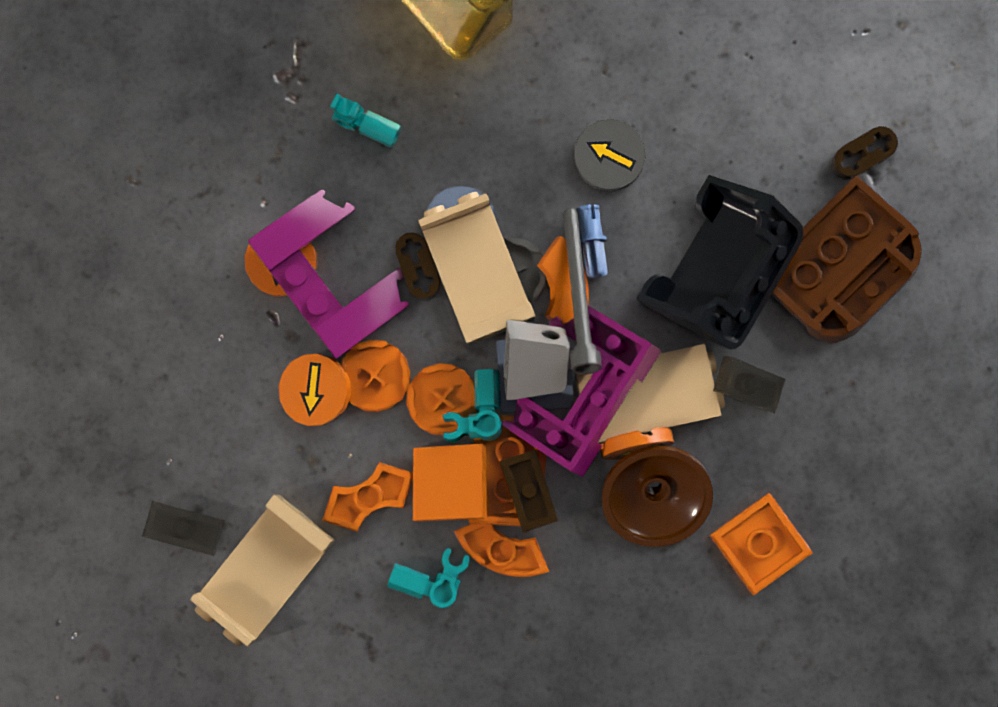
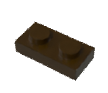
M536 450L500 461L522 532L525 533L558 522Z

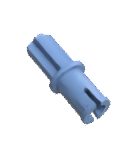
M591 204L583 205L576 208V211L578 213L580 241L583 247L586 275L591 278H598L607 275L608 272L604 242L607 241V237L602 234L599 205L594 204L592 205L593 208H591Z

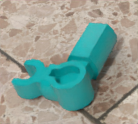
M337 93L329 106L334 111L331 120L338 125L352 131L359 128L360 134L390 148H393L402 129L401 125L369 110L365 114V110L359 103L345 97L342 98Z
M482 369L474 372L475 409L480 410L478 414H469L466 418H462L454 412L443 414L445 422H456L458 424L455 432L443 433V438L446 441L457 442L468 435L470 439L481 438L484 441H493L501 435L503 426L500 417L496 413V410L500 408L498 370Z
M447 548L442 556L443 573L437 572L434 582L428 581L429 575L395 563L387 587L418 599H422V596L425 595L430 597V601L436 607L447 608L456 599L461 583L457 577L459 573L464 572L468 567L469 556H464L461 565L452 566L448 560L451 549Z

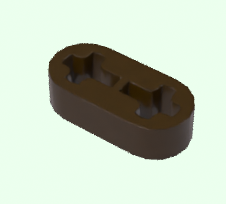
M878 126L844 145L834 154L832 159L834 173L842 179L850 180L856 175L859 176L885 161L897 149L898 139L896 134L888 127ZM874 136L879 140L885 138L888 141V144L884 147L886 152L881 148L871 153L868 151L867 148L876 141ZM858 153L862 156L855 163L854 171L850 166L844 168L841 165V162L845 159L843 154H846L849 158Z
M406 233L398 239L395 249L407 287L416 299L422 301L430 300L439 292L440 279L429 247L424 237L420 234ZM413 241L415 246L422 245V249L417 251L420 263L413 265L411 256L409 254H402V251L407 249V242ZM419 269H423L427 279L433 278L434 283L429 285L430 291L427 293H423L421 288H414V284L419 282L416 273Z

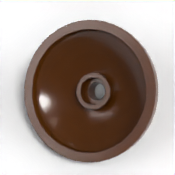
M650 446L629 453L612 467L603 484L602 507L609 525L624 539L642 546H668L688 538L703 525L712 508L713 488L708 472L694 456L670 446ZM652 482H660L657 487L649 486Z

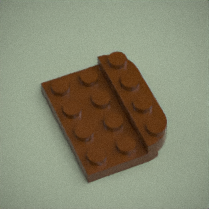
M856 175L803 227L801 244L771 295L807 327V332L815 338L832 344L848 339L855 335L914 276L922 254L921 243L918 237L919 233L911 222Z

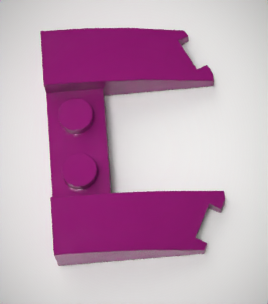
M321 189L250 238L248 244L336 360L408 306V301L400 302L396 280L403 279V273L398 268L344 308L340 305L301 253V250L356 209L347 202L344 208H341L324 199L326 191Z
M588 306L591 341L596 346V350L601 354L602 369L592 374L564 420L527 397L515 399L517 402L514 422L502 421V426L571 472L582 477L603 446L598 441L636 380L643 382L662 352L650 342ZM558 316L551 319L549 325L565 329L566 335L576 341L574 318L565 324Z

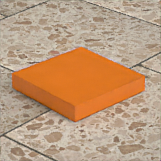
M468 444L413 448V521L487 519L486 445Z
M770 493L765 494L709 535L753 596L813 553Z

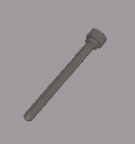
M567 208L563 213L577 342V346L574 347V352L571 354L572 371L576 374H592L602 369L601 354L596 350V346L591 341L578 214L574 208Z

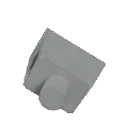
M506 320L503 382L507 400L559 393L566 390L567 372L572 371L571 354L574 352V348L569 349L565 329Z

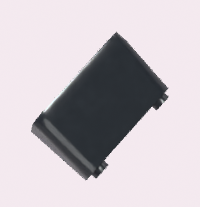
M708 175L696 197L697 210L706 220L671 279L661 274L651 276L643 285L636 299L645 307L713 343L733 350L741 346L799 248L803 238V226L773 195Z

